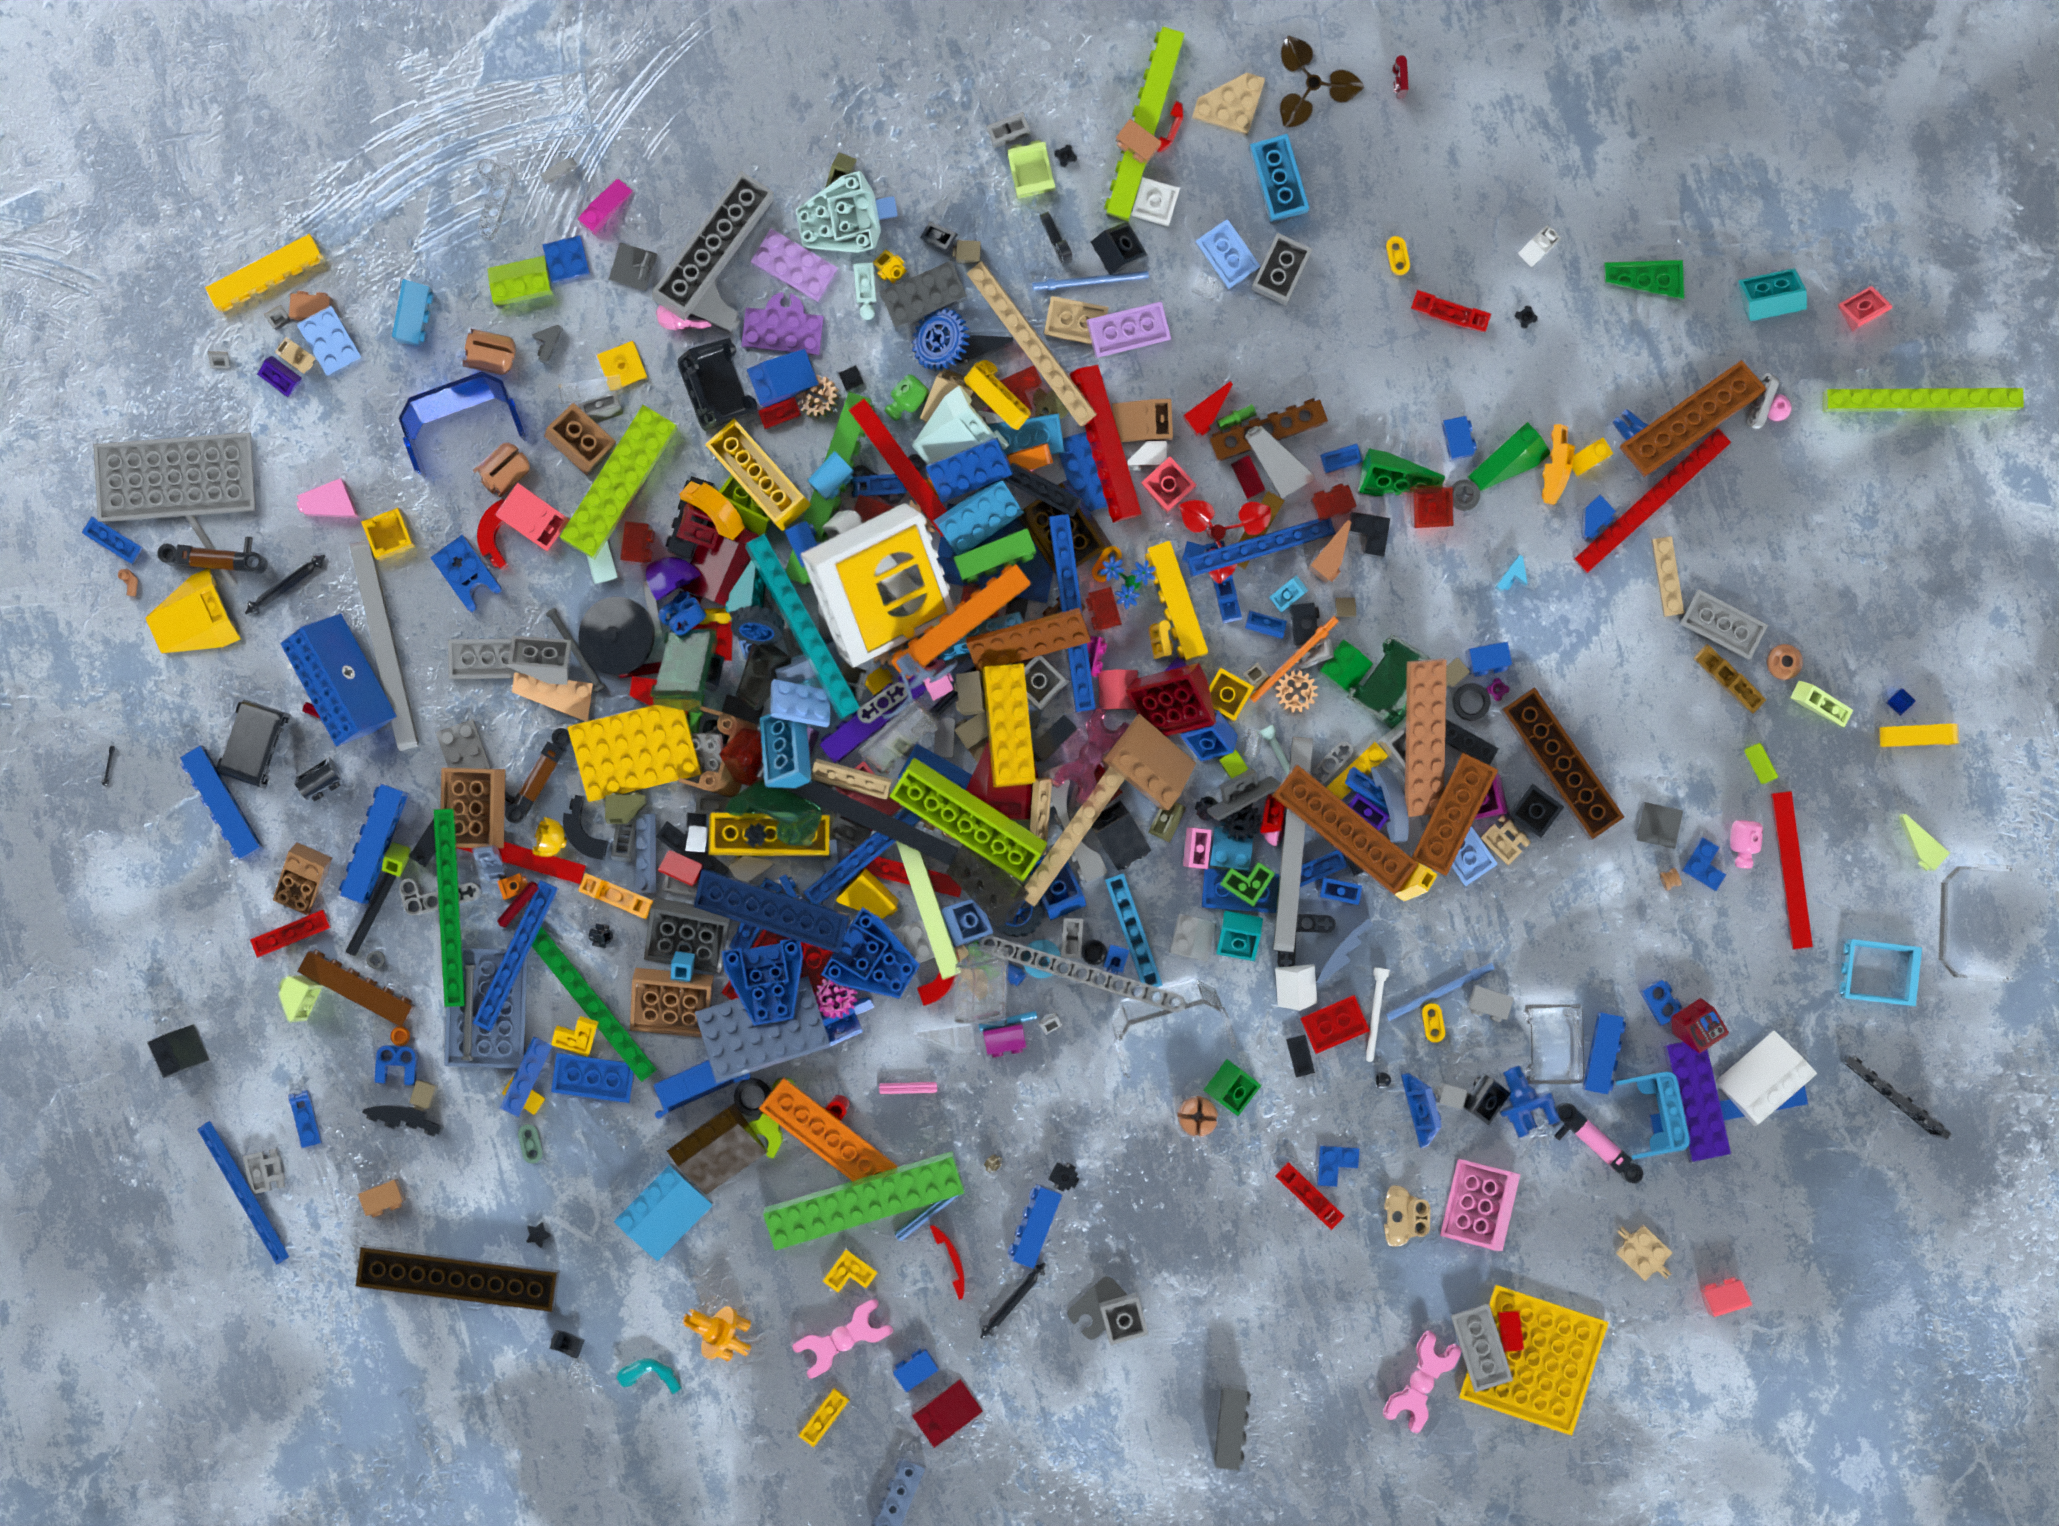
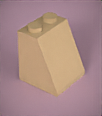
M943 367V371H940L936 376L920 419L924 420V423L928 422L944 396L959 385L973 399L975 392L965 383V376Z

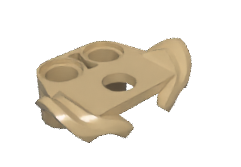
M1391 1186L1388 1189L1384 1209L1387 1210V1224H1384L1387 1244L1397 1247L1406 1244L1409 1238L1415 1236L1424 1237L1429 1233L1430 1204L1424 1199L1410 1196L1404 1187ZM1420 1202L1422 1207L1421 1210L1417 1212L1416 1205ZM1395 1211H1399L1402 1214V1219L1399 1222H1394L1392 1219ZM1420 1222L1421 1229L1419 1232H1416L1415 1226Z

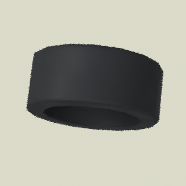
M1469 683L1460 687L1454 693L1452 704L1455 713L1461 719L1474 721L1485 716L1489 711L1491 700L1488 691L1483 686ZM1473 690L1481 695L1483 705L1478 712L1470 714L1461 708L1460 699L1465 692Z
M751 1078L744 1080L735 1089L734 1103L739 1111L745 1115H760L763 1112L759 1107L751 1109L743 1104L741 1100L742 1092L748 1086H758L764 1092L765 1100L771 1093V1090L767 1083L761 1079Z

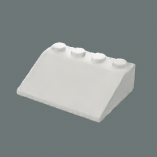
M1773 1031L1715 1082L1755 1127L1817 1073L1778 1033Z

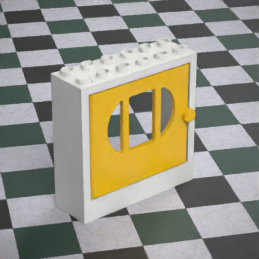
M906 503L801 554L838 654L853 668L922 634L931 625L933 627L940 623L939 619L947 613L951 615L955 612L956 604L953 598H950V587L942 576L944 575V570L937 562V551L930 542L932 537L924 526L926 520L922 513H918L914 507H910ZM895 552H906L913 555L912 558L874 576L877 566L886 556ZM917 564L924 586L883 605L876 584ZM926 593L922 605L914 613L904 617H895L888 614V611Z

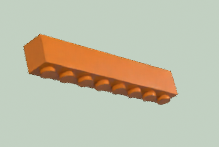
M1011 564L1001 571L1003 575L998 579L993 577L986 583L987 587L982 591L978 589L970 595L972 599L966 603L964 601L959 603L955 607L956 611L951 615L947 613L939 619L940 623L935 627L931 625L924 630L923 633L925 635L919 640L917 637L907 644L909 647L906 650L902 651L900 649L891 656L893 660L890 662L899 674L902 670L896 661L909 653L913 660L917 661L924 668L1029 587L1031 583L1017 565L1012 567Z

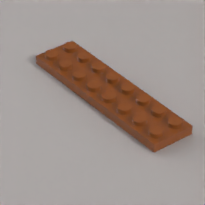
M1741 360L1625 441L1619 448L1645 477L1758 398L1763 392H1766L1767 388Z
M1299 765L1294 766L1272 794L1276 800L1392 895H1395L1418 865L1416 861Z

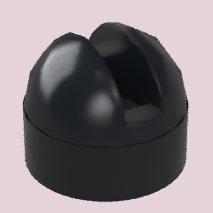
M1380 1072L1376 1074L1377 1088H1386L1391 1084V1077L1387 1073Z

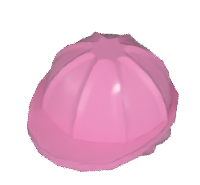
M659 305L656 311L659 324L666 329H704L712 326L707 320L686 319L684 321L661 305Z

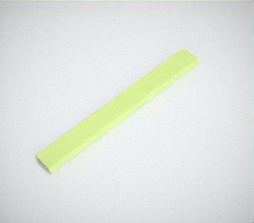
M896 841L942 979L959 974L962 970L921 852Z

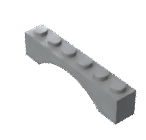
M1063 764L1042 772L1041 778H1052L1050 807H1055L1057 812L1054 815L1058 826L1062 824L1065 830L1070 823L1066 803L1070 780ZM1081 841L1071 854L1073 862L1077 861L1080 867L1076 869L1080 879H1085L1088 882L1107 874L1108 872L1101 855L1091 850Z

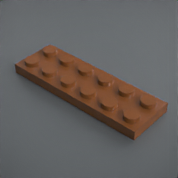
M1080 608L966 638V644L976 670L980 672L984 667L1007 665L1091 642Z
M1462 753L1412 855L1414 861L1447 876L1499 769L1466 753Z

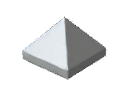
M282 305L264 313L273 329L290 320Z
M208 351L210 368L230 369L228 352Z
M1056 1013L1047 1014L1039 1021L1045 1035L1063 1026Z

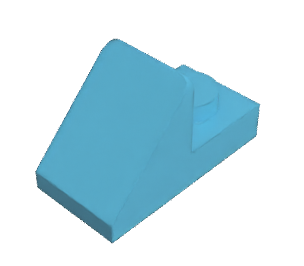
M1518 555L1495 586V589L1500 592L1504 589L1508 591L1514 583L1512 578H1515L1523 585L1528 584L1523 556Z
M1296 575L1269 598L1278 610L1282 612L1308 592V589Z

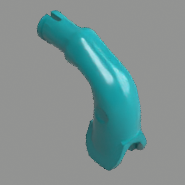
M651 1358L640 1359L624 1366L616 1376L622 1387H629L635 1384L637 1379L645 1373L654 1371L660 1380L665 1382L672 1394L682 1389L673 1374L674 1370Z

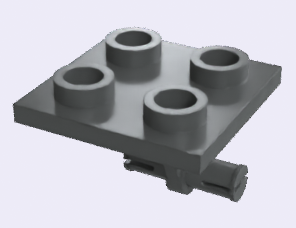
M620 242L609 280L646 291L658 254Z
M841 662L839 670L858 703V701H861L863 690H866L867 687L865 686L868 676L866 674L867 670L859 667L853 668L850 664Z
M1644 802L1636 841L1675 849L1683 810Z

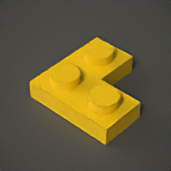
M579 1016L575 1031L557 1025L551 1045L589 1057L598 1022Z
M845 1249L823 1282L838 1293L850 1277L864 1288H867L878 1272Z

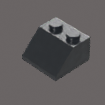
M1128 222L1107 229L1090 241L1109 275L1122 271L1147 256L1146 251Z

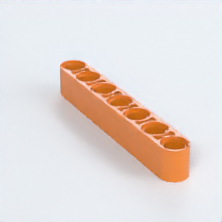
M1048 443L1006 455L1010 466L1015 462L1028 470L1053 463ZM924 479L937 498H939L931 479Z

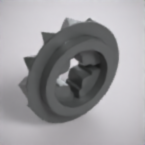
M1459 480L1451 486L1448 496L1450 503L1456 509L1467 511L1473 509L1478 504L1480 491L1474 482ZM1464 487L1466 494L1473 495L1466 498L1465 504L1462 497L1456 496L1463 492Z

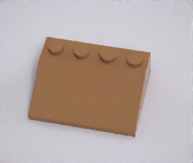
M1140 714L1137 715L1103 760L1158 808L1168 811L1181 795L1196 765L1194 760Z
M441 768L440 809L454 808L456 847L477 848L495 845L497 848H504L505 769Z
M635 968L632 978L630 1031L702 1037L695 1012L712 1006L714 975L693 973L690 982L671 980V971Z

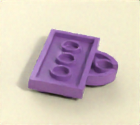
M783 292L772 296L767 302L766 309L746 307L742 347L783 352H796L806 349L807 354L820 356L824 316L804 314V306L794 294L790 293L789 297L792 303L787 308L782 307L780 304L784 297Z

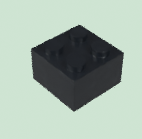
M1532 783L1529 784L1506 816L1537 839H1541L1564 806Z

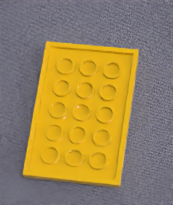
M682 698L567 727L588 802L604 799L605 795H611L612 793L624 794L678 781L679 778L686 779L702 774Z

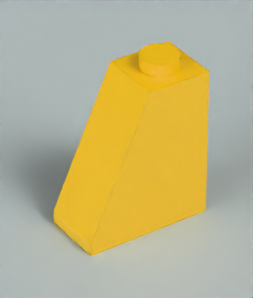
M864 868L839 892L836 901L859 911L863 907L883 920L887 915L891 917L898 908L896 906L899 899Z

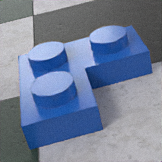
M1702 837L1683 867L1682 872L1710 889L1717 891L1727 875L1710 865L1720 847Z
M1320 1145L1317 1185L1337 1187L1339 1167L1358 1168L1360 1149Z

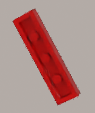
M320 910L252 938L250 942L256 957L259 958L330 929L331 925L325 910Z

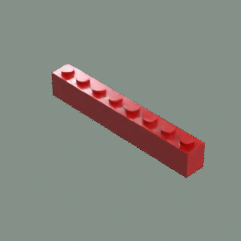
M1093 365L1078 368L1069 373V375L1097 413L1084 426L1087 440L1092 450V457L1097 467L1098 478L1103 488V495L1108 505L1109 515L1113 523L1133 519L1142 513L1099 366Z

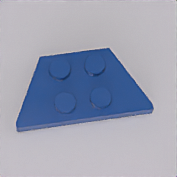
M1405 1073L1401 1075L1418 1143L1420 1148L1429 1146L1442 1127L1441 1116L1437 1110L1436 1097L1432 1088L1412 1074Z

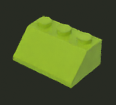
M545 255L487 268L491 296L496 307L553 294Z
M730 475L718 492L735 507L746 529L760 536L766 534L773 521L739 482Z

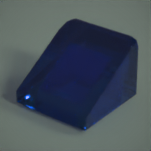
M1899 688L1886 703L1901 716L1916 700L1903 688Z

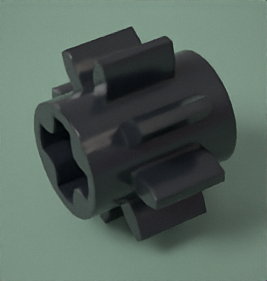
M1210 796L1201 797L1200 802H1196V815L1205 821L1214 820L1208 814L1207 809L1219 802H1216Z
M759 822L756 826L750 824L744 835L748 839L746 844L753 848L756 844L761 846L768 835L764 831L766 826Z
M596 923L595 927L590 929L588 936L590 941L593 942L592 946L606 948V944L611 943L613 932L609 930V925Z

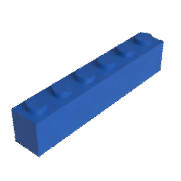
M200 745L181 756L182 763L180 765L185 773L190 774L192 786L195 790L200 791L202 795L200 799L205 807L208 806L212 812L210 814L211 819L215 824H219L222 829L220 830L221 836L225 841L228 840L232 846L229 848L232 855L243 860L262 849V844L223 777L219 774L206 748Z

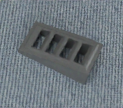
M630 820L627 824H616L611 852L612 860L632 861L636 821ZM621 826L630 827L631 831L621 830ZM620 834H621V835H629L630 838H622V837H619V836H620ZM619 842H620V843H627V844H629V845H628V846H621V845H618V843H619ZM617 851H625L627 854L617 853Z

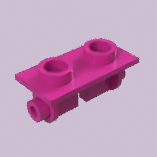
M1090 636L1091 642L1087 643L1088 653L1091 654V658L1089 657L1090 671L1092 676L1098 678V673L1102 671L1103 663L1101 659L1102 655L1106 652L1107 643H1105L1106 639L1102 637Z

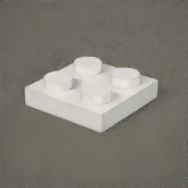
M1142 177L1131 216L1169 227L1180 188Z

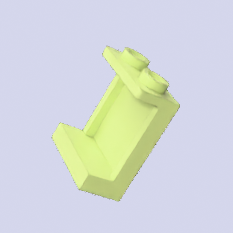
M1036 140L1030 142V145L1022 146V144H1017L1007 150L1017 199L1055 191L1046 142Z

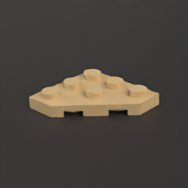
M1245 73L1198 98L1192 118L1248 135L1265 78Z

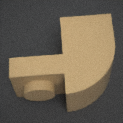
M285 337L275 351L277 355L303 374L313 366L316 359L287 337Z

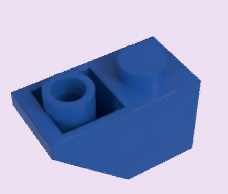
M1601 494L1583 509L1582 538L1584 540L1588 537L1591 539L1600 532L1598 528L1602 524L1607 526L1614 519L1612 515L1616 511Z

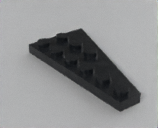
M1845 1055L1841 1060L1843 1064L1931 1136L1947 1140L1952 1134L1944 1128L1941 1122L1928 1116L1929 1113L1925 1109L1915 1106L1909 1096L1898 1093L1887 1081H1882L1878 1078V1074L1875 1071L1861 1065L1863 1062L1854 1055L1852 1057Z

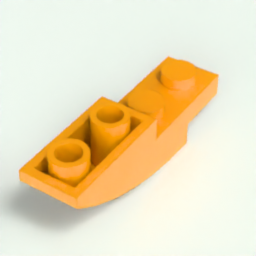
M1554 424V430L1551 432L1553 449L1550 454L1553 462L1545 464V469L1542 473L1544 480L1542 498L1544 503L1549 505H1555L1564 491L1574 460L1575 446L1568 444V427L1562 424Z

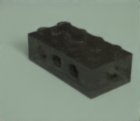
M966 845L961 846L952 865L946 871L997 926L1013 920L1029 895V892L1011 874Z

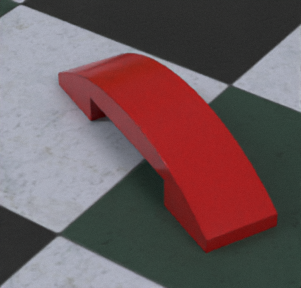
M1420 290L1416 291L1411 309L1429 317L1484 333L1492 315L1476 308L1471 309L1437 298L1436 295Z
M1289 1162L1275 1175L1330 1230L1345 1217Z
M931 1224L930 1229L936 1244L945 1242L957 1272L958 1278L952 1280V1284L958 1299L961 1300L964 1295L965 1277L960 1256L946 1233L937 1225Z

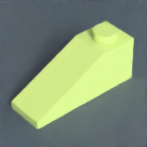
M1798 681L1790 697L1803 707L1841 727H1845L1853 712L1852 709L1815 685Z
M1901 814L1899 820L1913 854L1919 861L1918 865L1925 871H1935L1950 852L1907 814Z

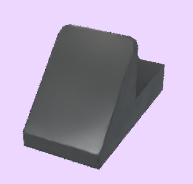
M555 325L532 334L533 338L545 342L538 350L537 355L540 362L549 364L563 331L561 326Z

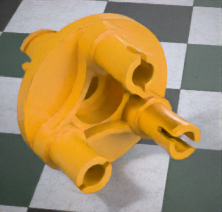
M726 1306L712 1317L695 1309L689 1310L692 1313L691 1316L685 1314L683 1325L701 1335V1353L705 1358L712 1360L719 1357L729 1362L733 1357V1350L743 1356L748 1355L745 1349L750 1351L751 1345L737 1339L734 1331L735 1328L746 1332L751 1325V1321L737 1315L735 1309Z

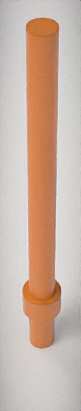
M1333 616L1324 626L1321 625L1316 630V633L1250 696V699L1256 702L1321 638L1324 639L1339 620Z

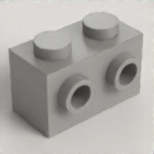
M1474 985L1467 1008L1472 1009V1014L1482 1016L1485 1013L1491 1015V1020L1501 1022L1502 1019H1508L1514 997Z

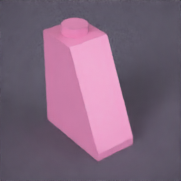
M341 478L297 496L299 500L296 502L297 507L301 513L304 512L307 516L358 517L345 481Z

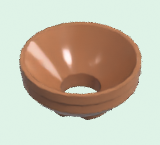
M1778 645L1767 656L1769 672L1781 680L1794 678L1799 674L1803 666L1801 653L1792 645ZM1787 655L1792 658L1793 662L1790 667L1783 666V656Z

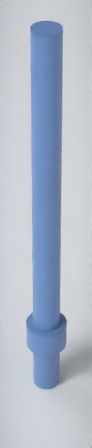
M1139 271L1063 280L1047 279L1044 282L1032 283V290L1048 289V291H1053L1056 288L1147 279L1149 278V272Z
M1491 962L1479 969H1472L1469 971V974L1385 1015L1388 1021L1472 980L1475 982L1481 979V976L1495 970Z

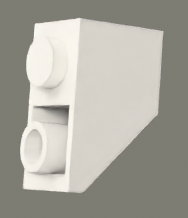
M1547 225L1518 254L1533 267L1561 238L1554 229Z
M1147 441L1127 461L1128 467L1136 471L1143 470V467H1151V470H1155L1167 459V441Z

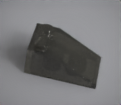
M753 643L736 696L758 711L771 696L772 681L774 679L778 680L775 670L790 665L792 658L774 644L755 645Z

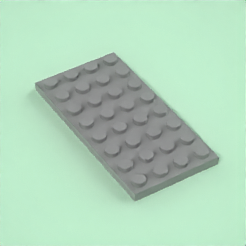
M250 432L93 444L98 522L256 511L252 436Z

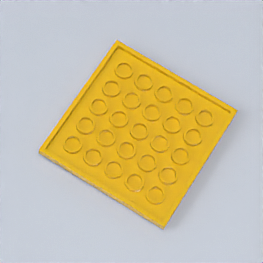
M1495 1284L1489 1306L1501 1344L1498 1312L1519 1310L1524 1351L1504 1352L1512 1381L1474 1392L1467 1370L1458 1397L1572 1436L1609 1322Z

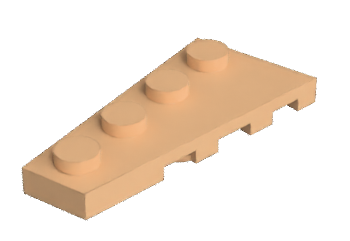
M514 673L512 693L586 722L589 716L593 683L568 680L567 685L550 684L526 674Z

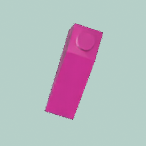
M617 178L590 203L578 217V221L592 234L596 235L633 191Z

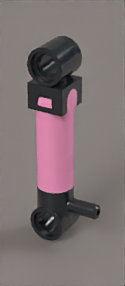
M1561 1103L1557 1106L1556 1111L1561 1119L1560 1121L1564 1124L1554 1135L1557 1140H1561L1571 1130L1601 1157L1616 1173L1621 1174L1625 1181L1635 1184L1642 1180L1643 1169L1639 1165L1631 1163L1632 1158L1615 1145L1578 1111L1574 1105ZM1567 1107L1570 1108V1117L1563 1118L1562 1110ZM1631 1168H1635L1637 1175L1631 1179L1628 1177V1171Z

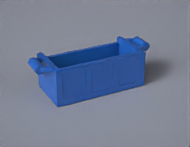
M707 1060L654 1084V1088L664 1110L655 1112V1117L660 1119L666 1113L743 1079L748 1080L751 1074L747 1073L716 1083L710 1061Z

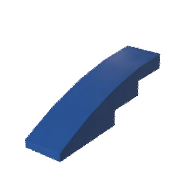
M1223 540V541H1219V542L1221 543L1222 547H1224V546H1225L1224 540ZM1215 542L1205 544L1206 552L1210 549L1219 548ZM1233 574L1222 583H1216L1213 580L1222 623L1242 620Z

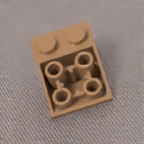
M1171 399L1112 403V413L1121 442L1172 441Z
M296 842L288 851L273 901L305 915H310L328 874L332 857Z

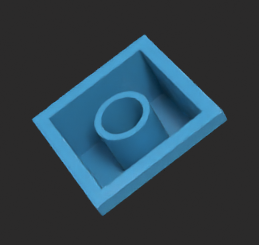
M834 451L807 481L827 501L829 498L834 499L840 492L838 488L842 484L847 485L852 480L854 471Z
M1215 827L1209 865L1249 871L1253 838L1250 839L1247 836L1243 842L1242 838L1239 837L1235 841V836L1228 838V832L1222 833V827Z

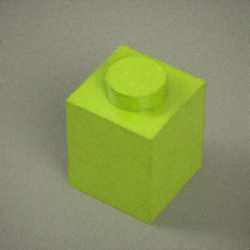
M1236 749L1234 753L1221 756L1222 759L1219 760V763L1230 779L1249 769Z
M392 842L384 855L382 871L400 877L409 862L408 856L410 855L411 848Z

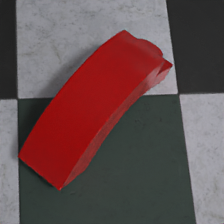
M503 498L492 504L485 511L477 529V542L482 556L486 558L492 555L489 558L495 568L499 567L501 570L507 568L508 564L497 547L496 535L499 528L505 522L495 514L505 501Z
M957 951V952H956V955H957V958H958V961H959V964H960L959 954H958V951ZM939 970L935 980L917 987L923 1006L932 1004L948 994L957 982L959 974L942 979Z

